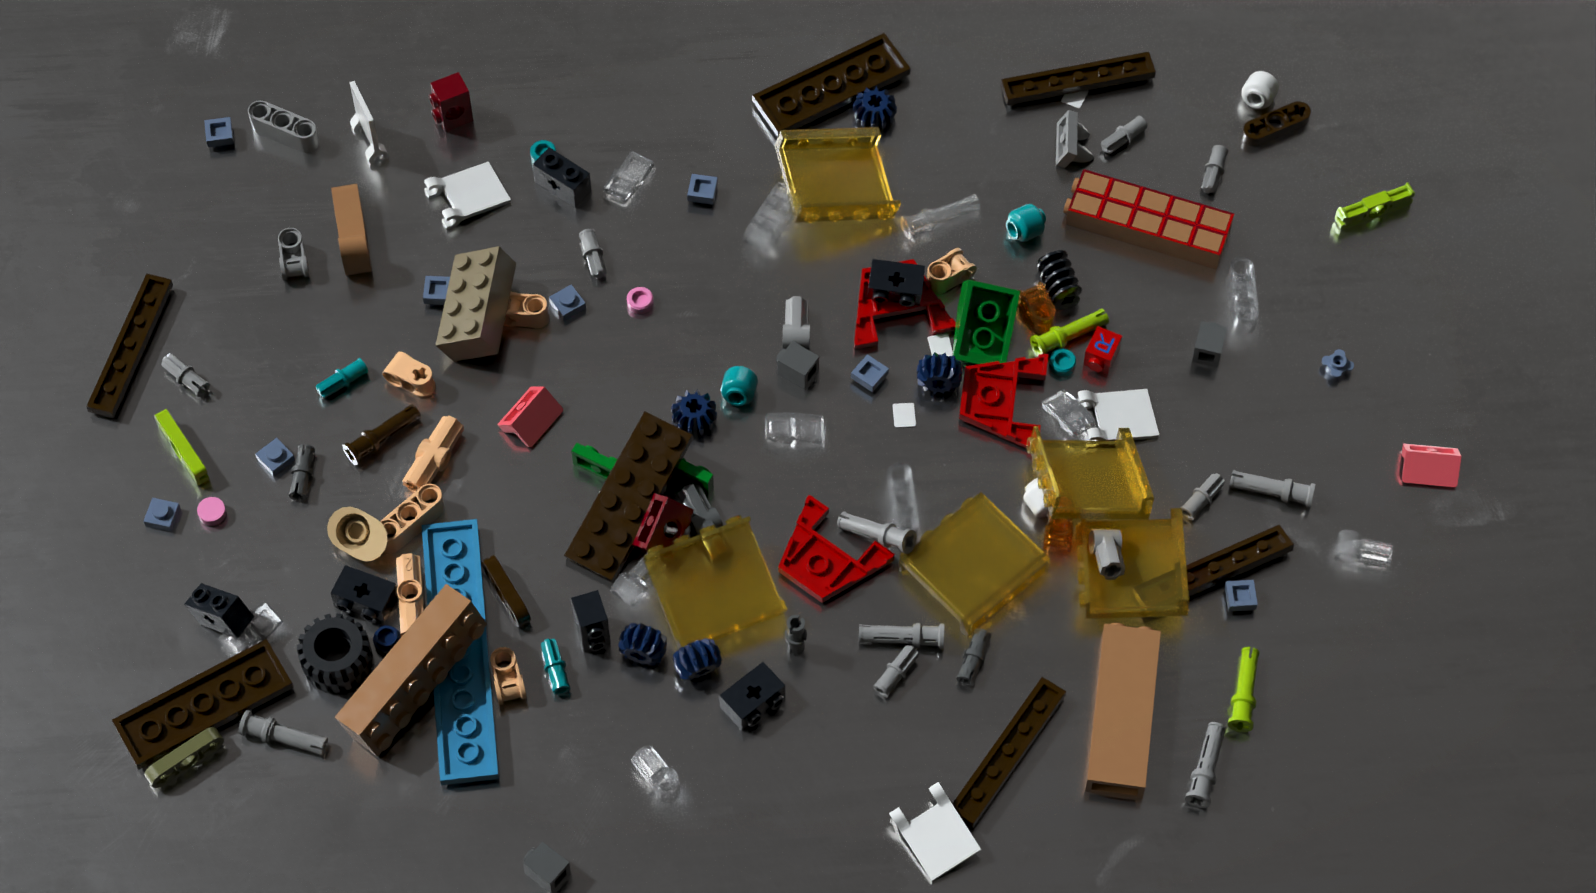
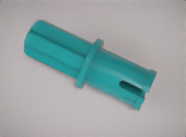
M358 358L341 370L336 369L335 374L316 385V390L322 398H327L343 387L348 388L351 382L367 374L368 368L364 361Z
M545 639L541 643L546 663L544 670L549 674L553 693L556 695L564 694L571 689L565 672L566 661L562 660L557 640Z

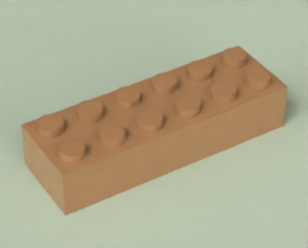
M445 584L335 716V719L356 742L377 757L391 745L393 738L400 729L408 725L414 712L419 706L427 702L434 688L446 679L448 671L456 662L464 657L467 648L483 634L487 623L474 604L455 589Z

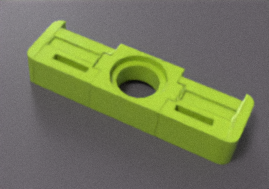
M1407 182L1404 186L1387 192L1376 193L1363 198L1360 202L1343 208L1339 207L1334 219L1339 228L1344 230L1411 205L1415 192Z
M165 409L155 414L154 417L159 429H161L171 444V447L196 482V485L199 486L210 480L205 466L168 410Z

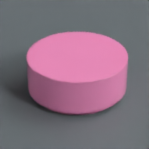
M636 287L629 291L627 294V306L631 312L645 314L652 309L654 304L653 294L649 289Z
M208 497L199 503L197 513L203 524L215 526L225 519L226 508L223 501L219 498Z

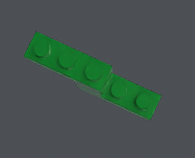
M576 443L571 450L574 465L605 480L617 461V458H608L589 445L583 446ZM685 458L681 460L672 479L685 485L692 483L700 484L704 494L708 496L714 488L713 474L703 466H695L687 462Z

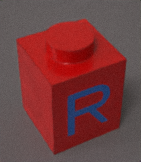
M1097 326L1085 351L1083 365L1095 372L1109 374L1120 351L1123 335Z

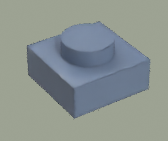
M230 117L204 120L208 147L234 144Z
M692 174L687 201L713 204L718 178Z
M425 276L424 304H445L450 277Z
M572 284L549 297L550 304L563 321L586 309V303Z
M867 354L851 372V379L873 392L889 374V368Z
M275 438L255 454L257 460L273 476L295 461L294 455L278 438Z
M152 497L143 521L145 527L172 532L181 509L179 503Z
M1254 580L1226 581L1224 587L1228 612L1257 609L1258 603Z

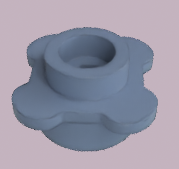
M1341 349L1335 350L1334 354L1330 356H1324L1321 361L1322 365L1326 366V372L1334 378L1342 377L1347 371H1352L1354 368V363L1346 358L1345 352Z

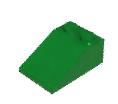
M966 280L962 283L952 353L956 360L974 364L995 361L1005 363L1007 361L1020 291L973 280Z

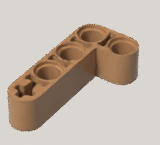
M358 184L333 187L331 191L345 275L371 272L372 267Z

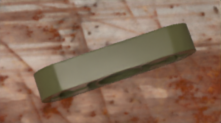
M215 727L207 728L153 763L145 771V777L153 788L162 787L217 751L223 745L224 739Z

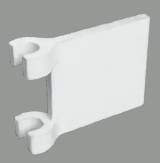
M355 81L350 82L356 113L352 117L350 124L355 133L360 132L359 127L362 126L370 142L365 155L369 163L373 164L375 163L374 158L376 156L382 155L383 159L388 158V153L384 145L378 143L374 120Z
M489 162L443 178L430 177L424 180L427 188H424V191L429 199L444 192L453 207L442 211L444 216L442 223L446 230L456 227L464 219L511 203L510 197Z
M1147 389L1093 393L1089 390L1078 391L1079 399H1075L1077 411L1094 407L1099 428L1095 427L1087 430L1088 436L1084 437L1086 448L1098 447L1108 442L1159 437Z
M939 782L929 788L937 804L918 817L907 821L899 807L889 813L932 882L981 851L978 843Z

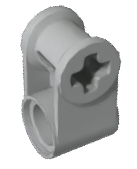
M295 228L282 230L278 235L283 281L287 280L288 277L304 275L305 277H310L307 255L300 231Z

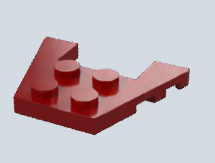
M914 259L900 261L901 263L917 265ZM871 267L862 269L854 350L878 345L879 340L874 319L926 310L932 335L955 331L956 322L949 316L944 304L931 289V284L925 275L920 306L905 307L896 302L877 303L872 299H867ZM893 283V286L898 287V283Z
M1039 354L1038 357L1030 359L1025 357L1015 358V361L1005 363L995 361L965 366L959 419L1031 451L1038 452L1041 425L1013 422L1012 419L1017 377L1045 380L1048 354Z
M809 494L805 500L802 513L796 522L793 535L789 539L778 566V572L823 603L892 563L895 559V554L877 541H874L858 560H855L814 531L829 514V508Z

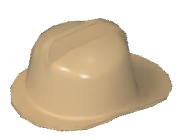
M343 507L335 511L329 519L327 531L332 544L356 559L365 562L374 561L386 550L388 534L384 525L366 512L354 507Z

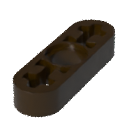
M1296 101L1254 118L1244 124L1242 140L1249 146H1259L1304 127L1309 122L1311 109L1308 104ZM1271 120H1279L1283 123V126L1275 128L1269 122Z
M492 555L482 560L481 565L486 576L516 626L520 627L531 621L524 602L496 556Z

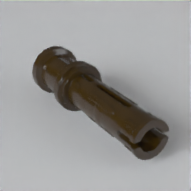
M410 404L373 430H364L361 433L362 436L350 444L347 442L343 444L346 456L354 465H358L361 462L360 459L371 452L376 453L379 451L381 444L421 419V414L416 406L414 407L413 404Z

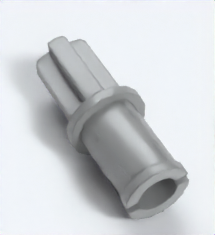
M1138 115L1126 125L1117 127L1116 132L1101 141L1102 150L1111 154L1122 145L1130 144L1134 137L1147 130L1148 125L1145 119Z
M1222 145L1213 146L1209 163H1206L1204 167L1205 176L1201 188L1207 194L1216 192L1220 176L1224 175L1225 172L1224 163L1229 151Z
M585 229L579 233V239L584 250L583 258L588 262L592 277L601 279V277L607 274L602 258L604 254L603 249L598 245L595 231L593 229Z
M170 353L163 357L162 367L176 377L177 383L184 384L198 397L206 393L200 387L208 390L210 384L196 374L191 365H185Z
M1218 473L1211 474L1200 488L1193 490L1191 498L1180 508V513L1183 517L1193 521L1206 505L1209 506L1212 503V498L1225 484V480Z
M905 646L895 660L886 665L887 670L873 685L874 690L887 698L898 682L906 678L905 673L918 658L919 652L912 646Z

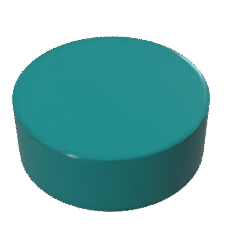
M547 140L535 142L530 148L532 162L534 163L548 147L556 151L555 145Z
M1057 349L1052 352L1049 358V368L1053 374L1064 377L1074 372L1076 357L1070 350Z

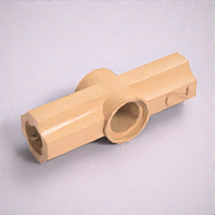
M449 415L441 418L429 439L426 438L420 443L415 455V461L402 480L405 487L414 493L420 487L431 484L437 472H441L446 468L451 458V450L464 431L463 424Z
M413 553L402 554V556L396 558L401 637L424 611L425 605L421 557ZM410 594H415V595H416V597H414V598H412V599H406V598H405L406 596H408V595H410Z

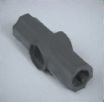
M692 483L685 486L678 492V498L683 505L694 509L690 523L696 540L701 541L712 564L720 565L727 562L734 556V550L723 531L724 527L718 511L715 507H711L700 484Z

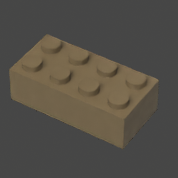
M500 246L455 255L436 346L453 362L498 354L516 268V262Z

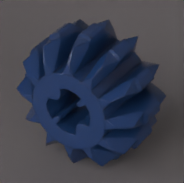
M876 86L874 91H871L866 87L864 93H858L856 101L853 103V111L856 122H861L863 128L871 126L874 131L876 126H879L884 130L886 123L892 124L897 113V106L894 95H889L887 89L879 91Z
M934 352L932 356L924 355V358L919 360L917 365L918 385L923 386L925 391H933V394L936 392L945 394L946 391L954 392L955 388L959 387L962 381L961 362L956 360L955 356H946V353L941 355Z
M697 389L695 394H690L686 390L685 397L677 395L676 403L671 406L672 422L674 425H678V428L684 431L688 430L690 434L698 431L701 436L704 433V428L711 430L713 422L717 419V412L715 411L716 403L715 401H710L709 394L706 393L700 396V391Z
M630 623V625L625 626L624 631L621 632L619 637L618 651L624 654L626 659L633 660L634 663L638 662L642 665L648 664L653 666L661 662L667 650V637L661 634L660 630H656L652 626H646L643 623L639 625Z
M707 638L696 640L684 647H680L673 654L672 658L676 672L684 680L698 679L715 671L722 664L718 645H716L713 639Z

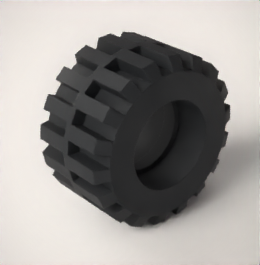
M337 613L336 617L331 618V615L327 614L324 615L325 619L320 620L316 618L313 620V626L307 625L304 628L305 634H300L298 639L300 643L297 645L298 657L305 677L311 681L313 686L317 688L320 685L321 690L328 692L329 688H332L334 693L340 692V688L344 687L347 691L352 689L351 684L355 683L358 686L362 682L361 676L367 677L369 674L368 667H372L373 662L370 642L366 630L363 629L359 622L355 623L354 618L348 616L344 619L343 614ZM344 645L350 648L347 655L340 660L326 661L320 658L321 654L331 646Z

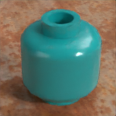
M1025 204L1008 214L1006 221L1007 232L1013 239L1027 242L1044 232L1046 215L1042 209H1038L1035 205Z
M744 366L729 368L724 374L720 389L722 397L734 406L749 404L754 399L758 385L757 375L754 371Z

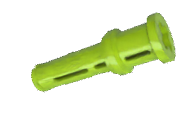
M1101 308L1065 326H1053L1042 335L1031 336V347L1037 357L1039 354H1046L1056 348L1063 349L1067 342L1095 330L1097 326L1108 325L1109 317L1105 310Z
M1244 647L1241 650L1237 692L1231 698L1233 711L1232 717L1228 719V727L1237 732H1249L1254 727V722L1251 719L1252 711L1256 708L1257 702L1253 693L1260 651L1256 648H1253L1250 658V647Z

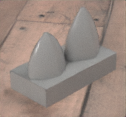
M1068 110L1057 122L1056 166L1066 168L1071 161L1082 163L1095 158L1089 150L1077 143V141L1090 137L1088 130L1078 122V112Z

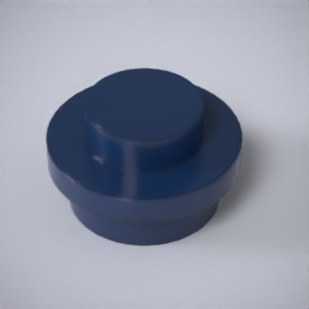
M382 626L374 633L373 644L379 652L389 653L401 638V634L392 626Z

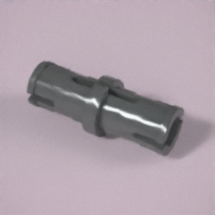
M303 444L298 446L295 466L291 468L293 478L289 497L298 501L299 495H301V501L306 500L309 479L313 477L311 467L315 448L307 444L305 451L303 450Z
M800 615L790 616L787 619V630H785L788 653L792 651L793 656L801 655L804 652V640H807V631L804 628L805 620L802 617L799 621Z
M976 628L968 649L964 650V661L956 678L963 685H974L979 667L985 662L986 657L984 654L992 637L990 632L985 636L987 632L985 629Z

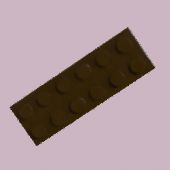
M882 33L753 94L752 101L776 136L780 137L856 101L858 93H864L866 87L874 91L876 86L878 89H881L910 75L911 68L887 35Z
M644 411L564 556L614 582L634 547L632 544L654 493L663 495L694 439L693 435Z
M265 639L112 719V722L139 770L169 754L203 730L210 727L217 729L243 715L246 710L251 711L294 688L268 640Z

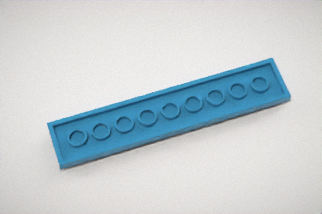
M477 519L422 525L427 606L447 584L468 598L486 622ZM486 626L483 634L467 648L464 657L456 662L448 671L446 679L433 690L441 785L499 779Z

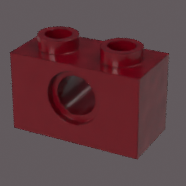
M459 72L430 83L432 94L428 96L434 108L431 110L435 123H441L445 132L474 121L469 90Z
M654 493L632 545L658 557L673 561L674 556L680 549V542L684 532L691 523L694 509L669 497Z

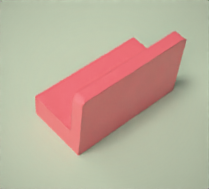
M530 387L497 425L503 432L515 433L527 447H532L563 412V408L545 387Z
M1403 443L1402 456L1404 464L1402 481L1404 483L1457 487L1461 464V454L1458 448Z

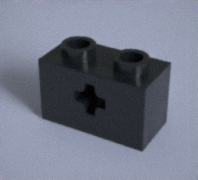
M550 147L533 163L535 182L574 208L592 191L590 173Z
M872 259L867 299H872L877 303L896 302L905 307L920 306L925 266ZM893 283H898V287L893 286Z
M345 565L331 591V597L334 606L341 612H353L368 622L375 623L378 621L385 624L398 599L397 585L394 582Z
M203 583L193 591L184 604L202 626L235 638L242 634L255 617L239 596Z
M596 590L572 597L571 604L574 624L583 651H598L611 644L608 618L599 591Z
M762 662L719 695L720 708L743 731L748 726H755L762 719L764 713L770 709L778 708L784 702L785 684Z

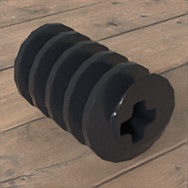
M1064 250L1050 252L1037 261V269L1041 274L1044 287L1048 291L1050 300H1052V306L1057 310H1065L1076 306L1080 302L1079 295L1082 292V287L1077 285L1079 280L1074 276L1075 271L1071 268L1072 263L1067 259L1068 254Z

